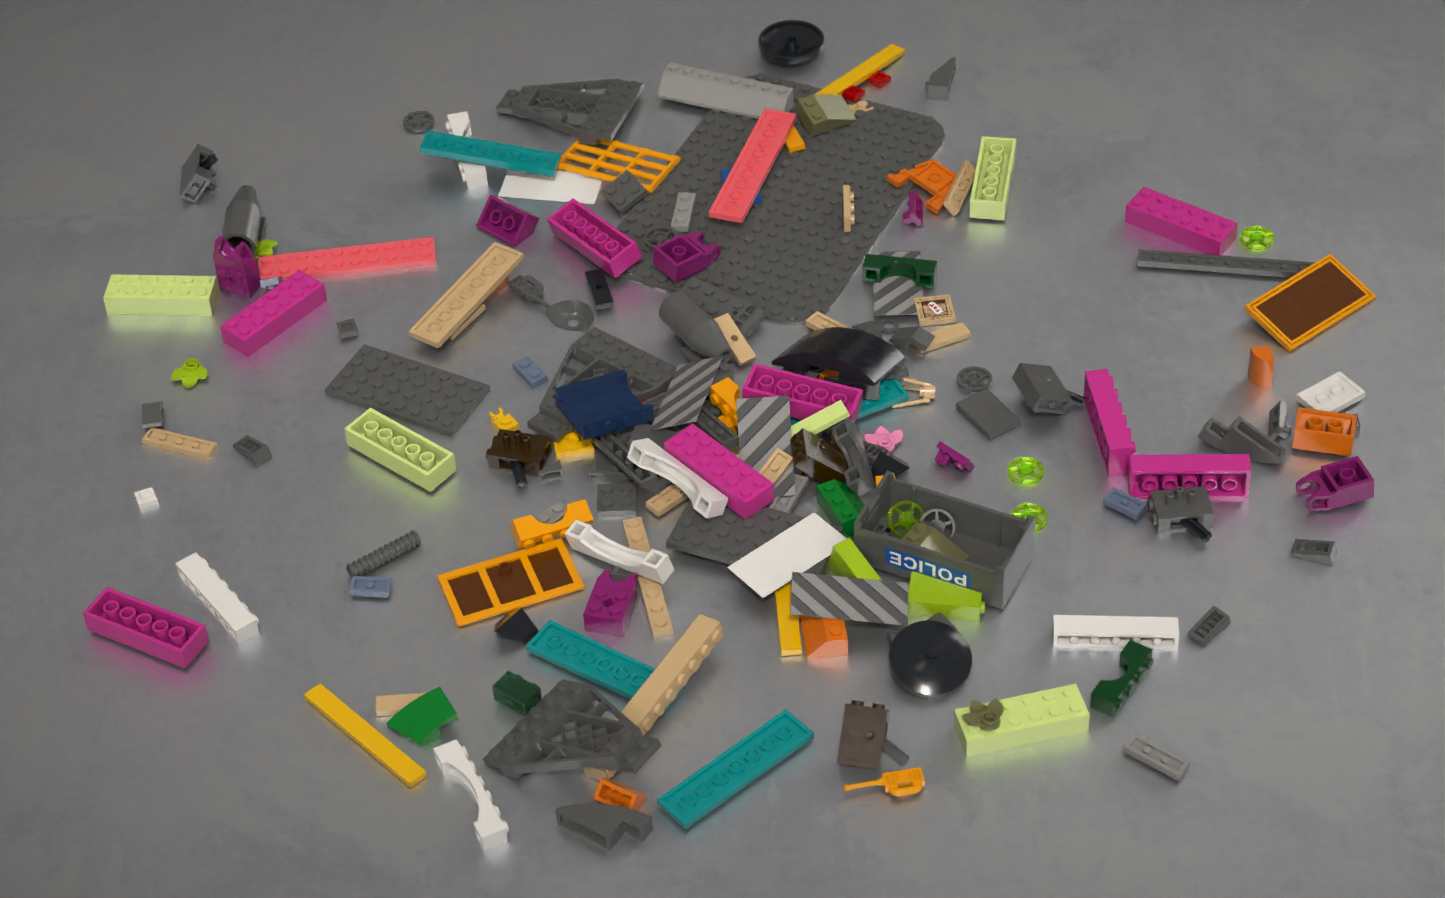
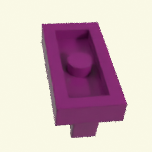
M916 191L909 193V201H907L909 209L902 214V221L905 225L914 222L918 227L923 225L924 202Z
M941 441L937 444L936 447L939 449V452L934 460L939 465L945 468L953 460V465L959 470L963 471L965 469L971 473L975 466L968 458Z

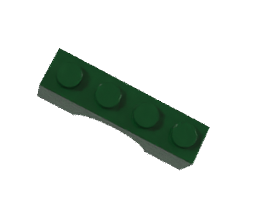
M866 254L862 266V281L881 283L884 279L891 276H904L911 279L917 287L934 288L937 278V261Z
M1129 640L1120 653L1119 667L1125 674L1116 680H1100L1091 693L1090 708L1110 717H1113L1117 710L1120 711L1123 708L1125 699L1131 697L1135 685L1141 683L1145 671L1151 669L1154 662L1152 658L1153 649Z

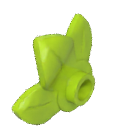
M270 239L257 240L253 258L257 260L259 256L273 255L272 248L278 245L277 242Z
M190 358L184 362L183 367L173 371L171 380H182L184 387L191 388L198 383L199 379H206L208 371L206 368L201 367L197 359Z

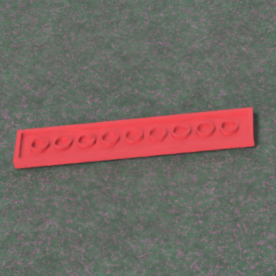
M770 109L763 110L709 210L710 218L743 223L797 120V114Z
M434 237L258 257L260 280L282 276L284 281L298 270L316 279L436 265Z

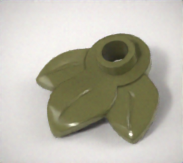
M993 699L987 706L972 700L970 713L964 714L963 719L972 726H980L988 731L996 730L1000 726L1003 706L998 699Z

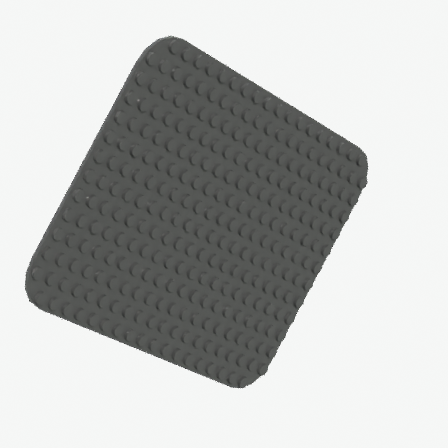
M764 73L743 77L793 88L794 105L789 113L797 114L798 99L813 95L822 90L779 77L767 76ZM843 98L847 105H854L859 101H864L863 99H859L858 101L853 102L846 98ZM865 100L868 103L866 109L871 107L874 109L866 112L863 110L855 111L856 122L811 137L797 115L794 127L804 141L805 149L789 153L785 145H783L760 189L761 204H752L743 223L710 218L709 210L723 186L721 170L733 168L758 119L710 109L675 153V155L681 157L680 162L656 187L653 193H648L634 205L616 228L637 243L642 256L641 259L620 274L619 277L670 292L680 291L692 277H695L754 304V308L758 307L764 311L766 315L764 319L787 325L806 324L805 320L816 311L825 315L830 310L865 259L866 254L870 252L916 184L909 180L897 188L886 181L887 175L891 173L895 175L902 169L910 170L914 168V165L932 160L945 139L943 126L931 116ZM843 185H849L850 192H854V202H851L854 203V225H851L850 232H844ZM679 192L696 193L689 232L676 231L677 236L699 231L705 233V242L702 245H719L721 247V254L710 266L675 283L653 264L654 250L645 245L644 234L655 226L671 227ZM654 232L649 234L647 239L653 238ZM671 234L668 239L674 238V235Z

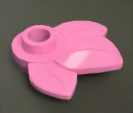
M879 426L874 434H865L866 442L884 447L888 450V453L893 451L895 445L900 443L903 438L901 430H895L890 433L882 426Z

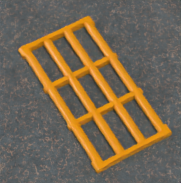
M578 138L561 156L557 169L608 182L614 181L617 177L597 172L596 170L599 167L621 174L628 170L635 177L653 181L650 185L640 183L651 194L680 162L681 157L621 143L617 140H599L598 144L609 146L607 150L583 145ZM616 149H621L637 153L638 155L634 158L631 156L615 153L614 151ZM579 150L599 155L600 157L596 160L573 153ZM645 156L669 161L670 163L666 166L642 159ZM607 158H611L630 164L627 167H623L605 161ZM569 159L592 166L589 169L566 164L565 162ZM638 165L662 172L659 175L635 170L634 168Z

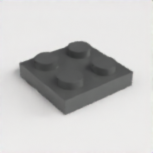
M628 170L600 191L621 215L648 194L647 190Z
M636 483L597 484V516H637Z

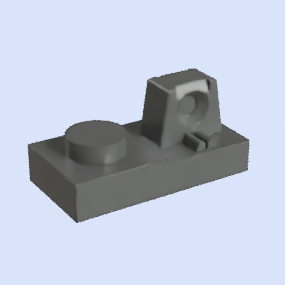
M1281 400L1269 411L1268 437L1273 440L1278 436L1285 439L1291 436L1292 427L1285 422L1288 415L1287 403Z

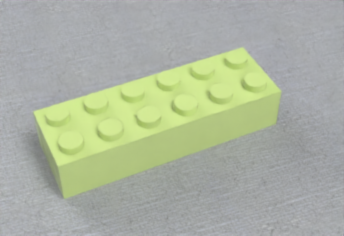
M982 136L970 198L969 218L1005 220L1016 158V139Z
M111 274L103 300L107 314L213 316L220 291L216 276Z
M369 408L344 428L348 446L429 492L433 491L456 471L455 457L452 452L372 408Z
M1076 683L999 700L1003 706V714L1000 716V726L992 731L984 730L980 726H972L965 722L963 715L970 713V706L954 709V727L966 757L1089 731L1090 714Z

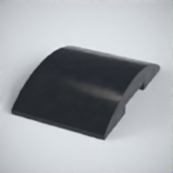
M831 327L804 335L772 360V365L805 372L812 366L840 372V379L875 386L905 360V356L894 346L873 334L852 328Z

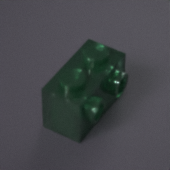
M507 671L492 686L494 700L523 716H526L542 700L541 689L537 684L530 683L520 675Z

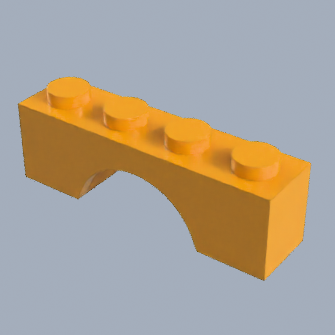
M727 377L710 387L709 398L713 405H716L725 416L727 415L732 420L735 426H738L736 399H740V389L737 384Z
M584 499L567 504L564 518L557 523L545 524L536 520L532 515L512 520L510 530L517 548H530L536 543H547L556 537L561 536V538H565V532L575 520L592 525L594 519Z

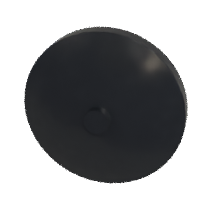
M786 20L774 23L766 27L759 36L760 52L769 60L783 64H797L809 61L817 57L824 48V35L817 26L800 20Z
M919 621L906 626L895 636L889 651V668L896 682L907 692L921 698L938 699L955 693L967 681L972 667V653L966 639L953 627L938 621Z

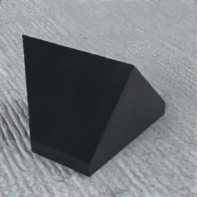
M880 451L871 468V472L875 482V476L884 475L886 471L893 472L897 476L910 467L907 462L895 455Z
M519 608L509 612L495 624L494 632L520 640L526 645L539 630L523 608Z

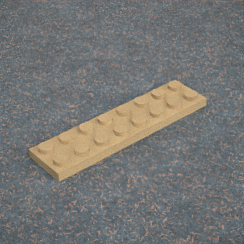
M494 242L408 331L409 336L439 349L524 259L523 253Z

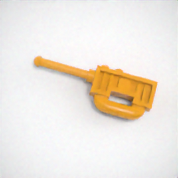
M921 767L885 772L881 774V778H878V780L850 785L845 784L843 789L848 791L879 785L884 786L885 793L890 792L891 795L900 797L919 793L922 787L925 786V779Z

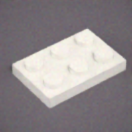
M1339 371L1298 393L1296 400L1308 409L1339 412L1365 398L1366 392Z

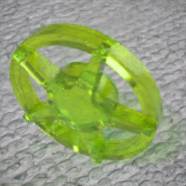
M1259 225L1247 227L1240 233L1241 244L1252 250L1267 249L1274 241L1273 233ZM1243 235L1250 237L1247 242L1244 241ZM1270 237V242L1266 244L1264 238Z
M1019 457L1009 464L1008 476L1019 485H1033L1042 480L1044 467L1036 459ZM1018 463L1021 464L1019 467L1012 468L1014 465ZM1038 466L1041 470V474L1035 472L1034 468ZM1011 472L1018 473L1021 480L1014 477ZM1032 476L1036 477V479L1024 481V479H1029Z
M903 500L894 504L890 509L887 518L888 525L897 536L904 537L906 534L897 532L894 527L902 525L906 528V532H908L913 523H919L920 519L914 518L912 514L915 506L918 508L921 517L924 514L922 508L917 503ZM902 504H912L908 511H900L897 508ZM894 510H896L899 514L898 521L892 525L891 517Z
M1024 503L1015 507L1011 512V515L1026 519L1027 515L1035 516V523L1039 525L1035 527V532L1043 529L1048 522V514L1045 508L1036 504ZM1021 509L1025 510L1023 513H1017ZM1038 515H1044L1045 519L1043 522L1037 518Z

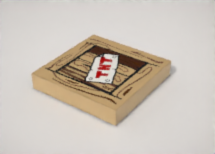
M950 294L914 298L920 327L956 323Z

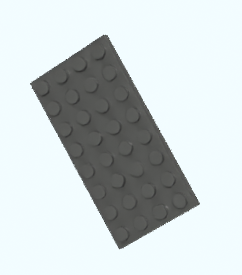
M364 344L324 390L327 396L366 409L372 408L389 417L453 437L490 392V385Z
M689 500L666 541V547L732 565L805 517L764 507L745 520L726 506L723 515L705 518L693 508L692 502ZM829 524L839 533L843 534V527ZM830 555L803 573L822 575Z

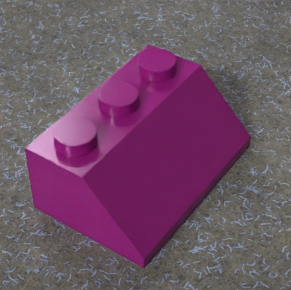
M490 194L476 226L516 247L533 234L540 218L500 197Z

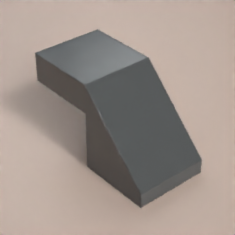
M920 326L903 327L895 331L889 342L904 349V351L910 343L926 351L935 336Z
M162 401L142 404L143 428L164 425Z

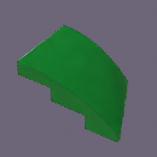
M439 686L410 702L386 724L388 729L391 730L393 728L400 732L403 737L413 740L414 743L420 746H424L440 739L439 727L457 720L458 716Z

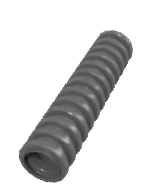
M412 530L410 534L406 533L405 536L394 539V542H389V545L385 544L384 547H379L373 553H368V556L364 555L362 558H358L357 561H353L352 564H347V572L351 578L368 574L374 568H379V565L383 566L384 562L389 563L395 557H400V554L404 555L405 551L409 552L411 549H415L416 546H421V539L418 533Z

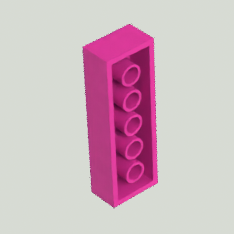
M1143 187L1126 205V223L1205 254L1223 255L1237 239V222Z
M574 198L547 218L554 235L614 278L618 277L642 258L637 243Z
M298 270L220 326L223 342L249 357L326 302L327 297L324 284Z
M754 363L742 388V399L789 396L790 417L802 420L841 400L850 414L847 418L855 424L862 407L863 390Z
M1108 369L1085 371L1084 404L1108 478L1128 476L1130 455L1136 452L1135 442L1131 441V430L1127 428L1126 415L1122 414V403L1118 402V391L1114 389L1113 376L1109 375Z
M693 423L664 442V450L728 497L726 506L743 519H748L774 501V483Z
M1249 454L1130 455L1128 492L1129 495L1137 499H1150L1151 491L1176 489L1179 486L1183 488L1206 486L1209 499H1248L1251 477Z
M106 587L83 612L87 630L185 669L209 643L204 624Z

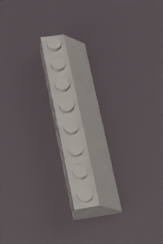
M670 62L662 73L657 98L759 119L764 109L789 113L794 105L793 88Z

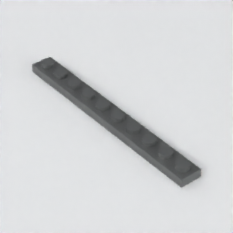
M1143 249L1138 250L1137 266L1286 278H1291L1315 263Z

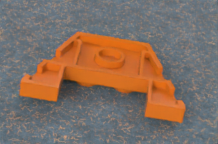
M932 159L914 165L913 169H902L895 175L893 173L888 174L886 181L897 188L909 180L913 181L934 195L926 201L925 207L938 215L944 206L942 203L957 174Z

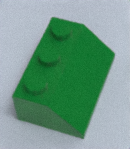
M835 479L816 485L817 503L832 525L843 527L842 535L845 538L854 536V521L865 506L862 500L847 484Z

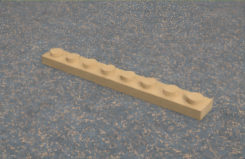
M642 517L622 520L628 547L637 551L650 552L651 549ZM638 575V584L653 638L673 635V627L660 583Z

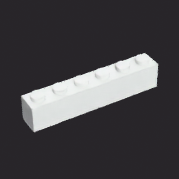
M195 552L175 563L179 578L238 645L259 634V620L257 616L249 612L247 605L239 601L234 591L231 592L225 580L219 579L216 570L209 567L204 557L201 558Z
M1053 615V647L1124 648L1129 640H1132L1151 649H1178V617Z

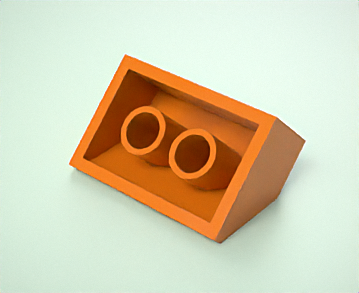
M1298 407L1292 448L1337 454L1339 456H1351L1357 415Z
M799 615L807 660L848 655V637L844 619Z

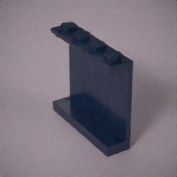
M625 370L555 388V404L583 440L653 421V404L642 405L627 386V373Z

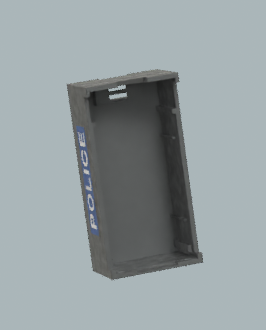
M886 471L876 487V494L869 505L863 507L854 521V544L873 568L910 579L911 571L981 592L982 601L986 602L985 604L1002 610L1034 555L1035 516L1027 515L1026 519L1019 518L894 479V473ZM933 508H941L948 511L956 522V532L950 541L968 554L969 560L965 561L903 541L902 539L916 522L919 523L925 512ZM935 512L929 513L924 521H933L935 519ZM939 512L940 519L944 522L951 521L946 514ZM952 523L947 525L945 529L948 537L952 533ZM883 527L879 534L875 533L877 528ZM887 528L891 529L889 534L885 533Z

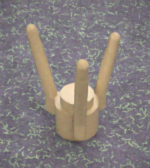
M903 377V381L920 385V387L902 385L905 390L919 391V397H923V399L898 403L891 407L898 408L920 403H930V399H935V385Z

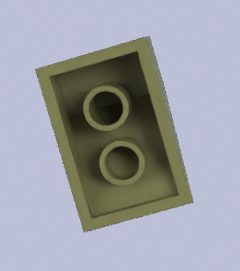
M813 94L798 99L796 113L811 137L856 122L855 116L841 95Z
M916 522L902 539L903 541L965 561L969 560L968 554L936 528L925 523Z

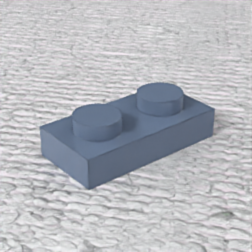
M282 276L263 279L260 280L261 287H266V290L273 289L283 282Z
M528 356L512 364L513 370L532 389L548 382V376Z
M1115 487L1103 498L1104 505L1134 520H1137L1147 509V503Z
M353 576L349 587V595L389 598L393 585L392 578Z

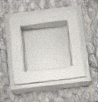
M153 487L134 493L140 510L159 504Z

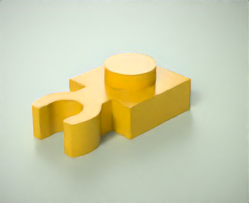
M498 408L497 415L489 412L490 420L498 432L500 429L511 431L520 429L519 423L510 414L504 416L502 408Z

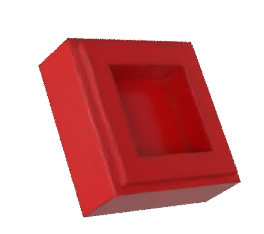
M879 70L868 77V83L880 89L891 82V76Z
M853 85L842 91V97L853 102L865 96V90Z

